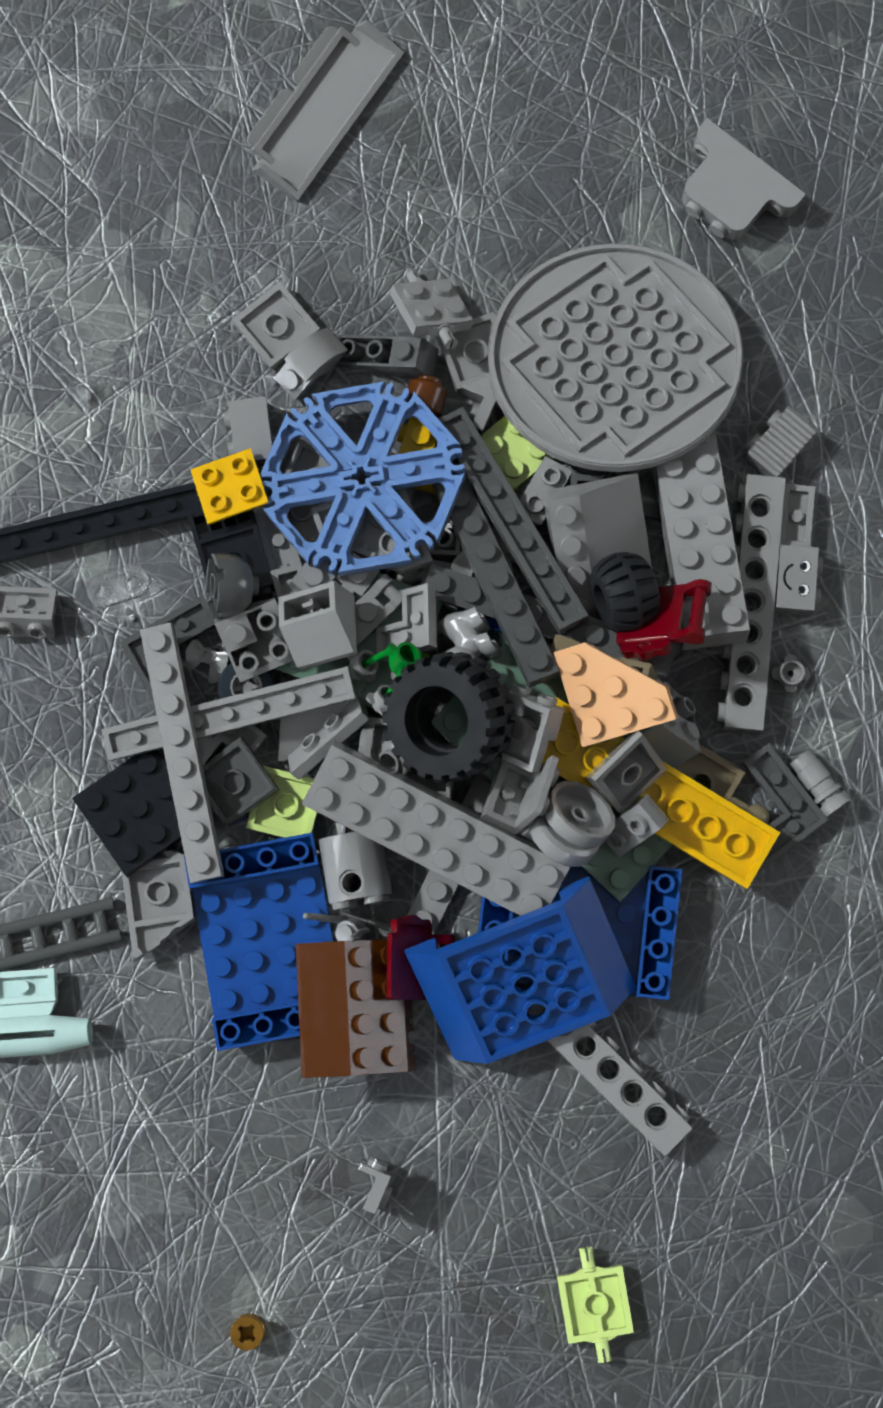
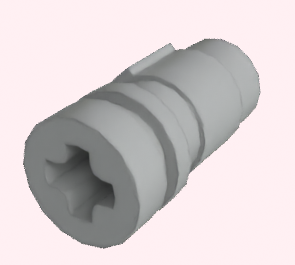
M811 749L790 763L797 773L795 777L807 792H811L815 798L813 801L817 805L820 804V810L826 817L836 812L852 799L846 790L842 792L840 782L836 783L833 780L830 772Z

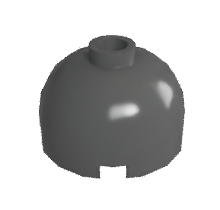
M212 553L213 559L208 560L206 572V593H210L213 602H207L209 614L212 619H224L238 615L249 608L253 596H258L259 578L258 576H253L251 567L241 557L227 553Z

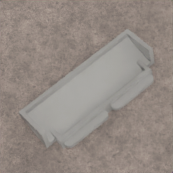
M368 20L357 24L351 33L343 27L338 29L334 26L327 27L292 75V79L296 84L294 90L291 91L287 88L281 90L249 133L247 143L252 147L249 152L260 158L252 172L294 200H299L404 54V51Z

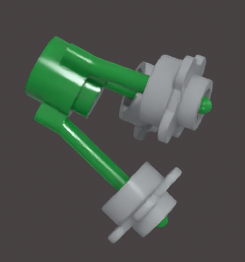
M403 642L398 646L391 643L385 650L377 654L369 650H363L361 652L357 651V654L347 658L350 661L349 667L351 668L353 680L361 678L367 682H372L376 679V672L379 668L378 661L389 657V667L392 671L391 679L393 680L395 677L401 676L400 673L403 668L415 663L423 655L414 644ZM380 685L375 693L369 692L367 694L366 700L372 704L376 712L382 715V712L387 711L388 707L383 703L386 693L393 692L389 685Z

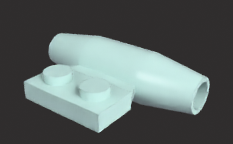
M47 968L0 972V1058L56 1054L92 1044L93 1027L90 1018L52 1015L58 1002L57 969Z

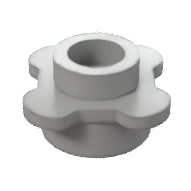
M789 654L784 657V662L779 667L772 669L771 676L774 680H779L784 685L786 692L792 693L797 690V685L802 680L809 678L810 671L797 661L795 655ZM788 671H792L793 676H788Z

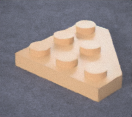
M585 642L553 652L582 747L678 719L669 686L646 676L636 668L617 658H613L592 644Z

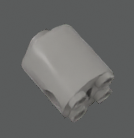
M337 823V835L319 840L329 905H332L333 910H349L359 908V901H364V905L391 902L390 895L393 893L385 846ZM358 877H360L361 886L357 890L356 880Z

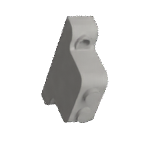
M708 118L698 128L693 151L704 161L687 180L683 191L682 201L688 214L696 219L701 218L708 223L710 230L718 237L738 240L744 236L758 217L766 210L782 218L790 217L802 204L806 193Z

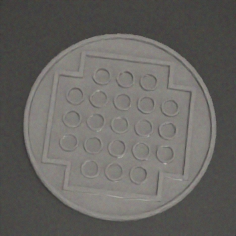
M631 244L592 245L574 249L549 259L529 272L513 287L500 306L491 328L488 344L489 377L496 400L506 418L527 441L539 450L567 464L584 469L607 472L636 471L652 468L683 456L707 439L721 424L728 414L740 386L743 369L742 336L735 315L725 297L706 276L690 264L665 252Z

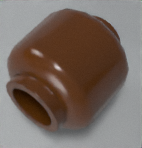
M419 374L418 378H412L407 384L410 393L409 401L414 391L437 418L442 414L447 390L442 385V380L426 374Z

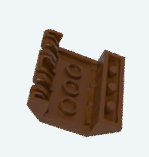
M387 939L355 940L352 943L350 941L296 944L302 1078L416 1071L415 1057H411V1052H415V1047L408 1040V1033L414 1031L413 1024H409V1019H413L412 1000H389L387 998Z

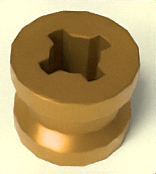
M247 1313L241 1315L236 1319L231 1328V1340L241 1350L249 1351L255 1349L260 1345L265 1335V1326L261 1318L255 1314Z

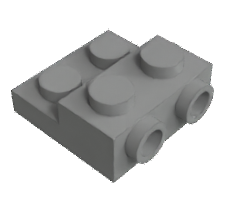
M513 683L512 687H508L510 693L506 694L509 703H514L515 712L510 713V720L515 721L514 732L507 734V737L511 738V742L507 750L501 751V759L532 773L540 772L548 741H555L557 739L565 709L556 706L558 701L556 698L544 694H538L537 698L530 695L531 688L528 686Z

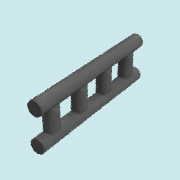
M113 897L0 924V948L2 953L0 971L123 941L120 928L110 931L106 912L115 910ZM93 915L97 934L78 938L74 919ZM62 923L66 942L47 946L43 927ZM30 931L34 950L15 954L11 935Z

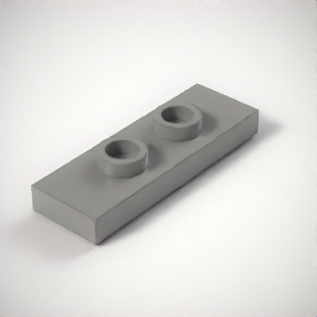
M357 696L358 699L349 702L338 713L330 715L321 728L315 733L307 735L301 745L287 756L290 773L299 780L326 757L334 740L342 744L369 721L366 704L359 696Z

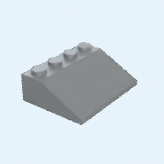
M637 473L542 491L552 555L586 612L594 618H599L592 599L590 576L593 568L603 558L613 553L629 552L642 556L652 570Z

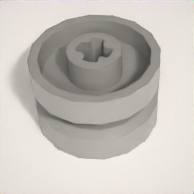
M564 781L556 784L548 795L550 804L543 816L539 815L534 819L529 827V831L534 843L553 861L565 866L580 867L592 859L599 847L615 828V815L608 802L594 789L579 782Z

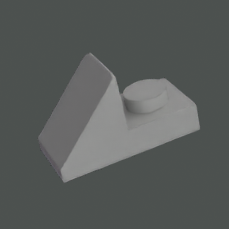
M489 376L460 387V395L480 403V406L474 404L469 415L480 436L485 432L497 405Z

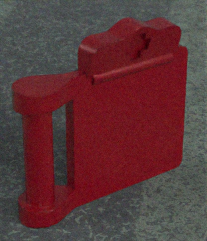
M697 579L687 584L658 587L660 593V610L651 621L643 624L642 628L638 630L617 632L616 643L620 647L623 657L626 659L638 658L646 661L655 656L669 654L672 649V643L681 642L693 645L703 643L705 630L702 626L706 598L711 594L712 583L708 580ZM686 596H692L693 602L689 627L681 629Z
M417 915L392 919L390 922L392 933H388L387 998L389 1000H427L404 950L432 938L436 939L441 948L454 943L455 935L432 934L431 921L421 919Z

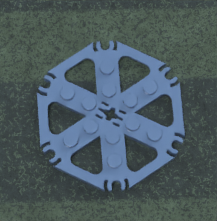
M385 381L314 393L311 395L318 405L314 406L313 401L306 397L304 402L309 408L307 412L299 413L294 407L291 408L296 422L290 419L286 413L260 473L264 490L272 492V495L267 498L269 503L263 505V511L309 566L312 558L313 566L319 569L323 561L329 560L331 564L328 570L331 575H334L339 568L338 563H341V568L337 572L338 576L413 564V560L406 554L409 551L411 556L419 561L421 556L416 550L418 545L426 544L431 551L434 549L433 541L428 535L436 539L439 544L466 478L464 464H452L454 459L462 458L463 454L460 443L414 391L409 401L410 393L408 388H405L399 397L392 396L395 389L394 384L389 383L386 386ZM369 402L373 405V409L356 446L330 414L338 406ZM409 418L418 419L437 440L436 448L390 455L403 423ZM297 437L307 439L329 465L327 467L282 474L280 470L291 442ZM359 472H364L366 476H371L366 478V484L360 485L358 480L353 479L358 478ZM439 483L444 486L445 494L435 518L431 522L423 523L395 490ZM333 501L318 539L315 542L306 541L287 519L289 510L294 507ZM368 511L395 542V548L386 555L357 559L351 555L350 551L364 516Z

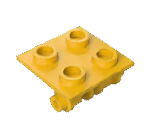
M251 448L190 469L208 525L269 503Z

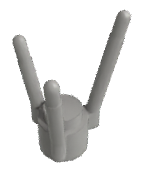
M317 913L303 914L304 919L337 923L335 936L338 941H350L352 943L355 940H365L367 935L370 934V929L359 918L348 920L344 914L339 916Z

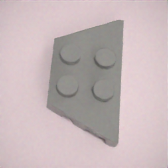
M165 851L128 878L122 872L132 955L134 960H140L195 921L191 889H189L184 854Z

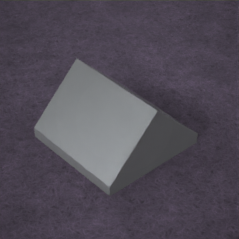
M640 731L630 733L585 779L621 815L667 768L645 736Z

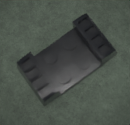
M253 509L210 525L207 524L204 511L188 515L205 579L208 560L213 559L212 553L237 555L249 564L253 576H258L259 594L258 596H253L252 602L275 598L278 604L270 567Z

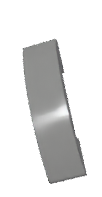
M265 491L267 498L272 495L271 491ZM260 506L254 508L253 511L277 598L298 592L290 586V581L302 567L299 553L264 513V507Z

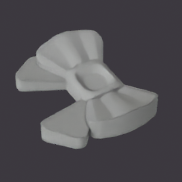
M196 638L190 642L186 649L185 663L187 670L190 672L201 662L209 664L208 682L213 684L218 682L223 669L229 665L230 659L226 650L217 652L214 649L205 647Z

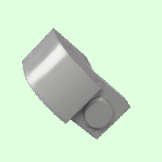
M328 328L316 331L301 341L285 357L286 363L274 379L294 401L302 398L319 376L332 371L348 349Z

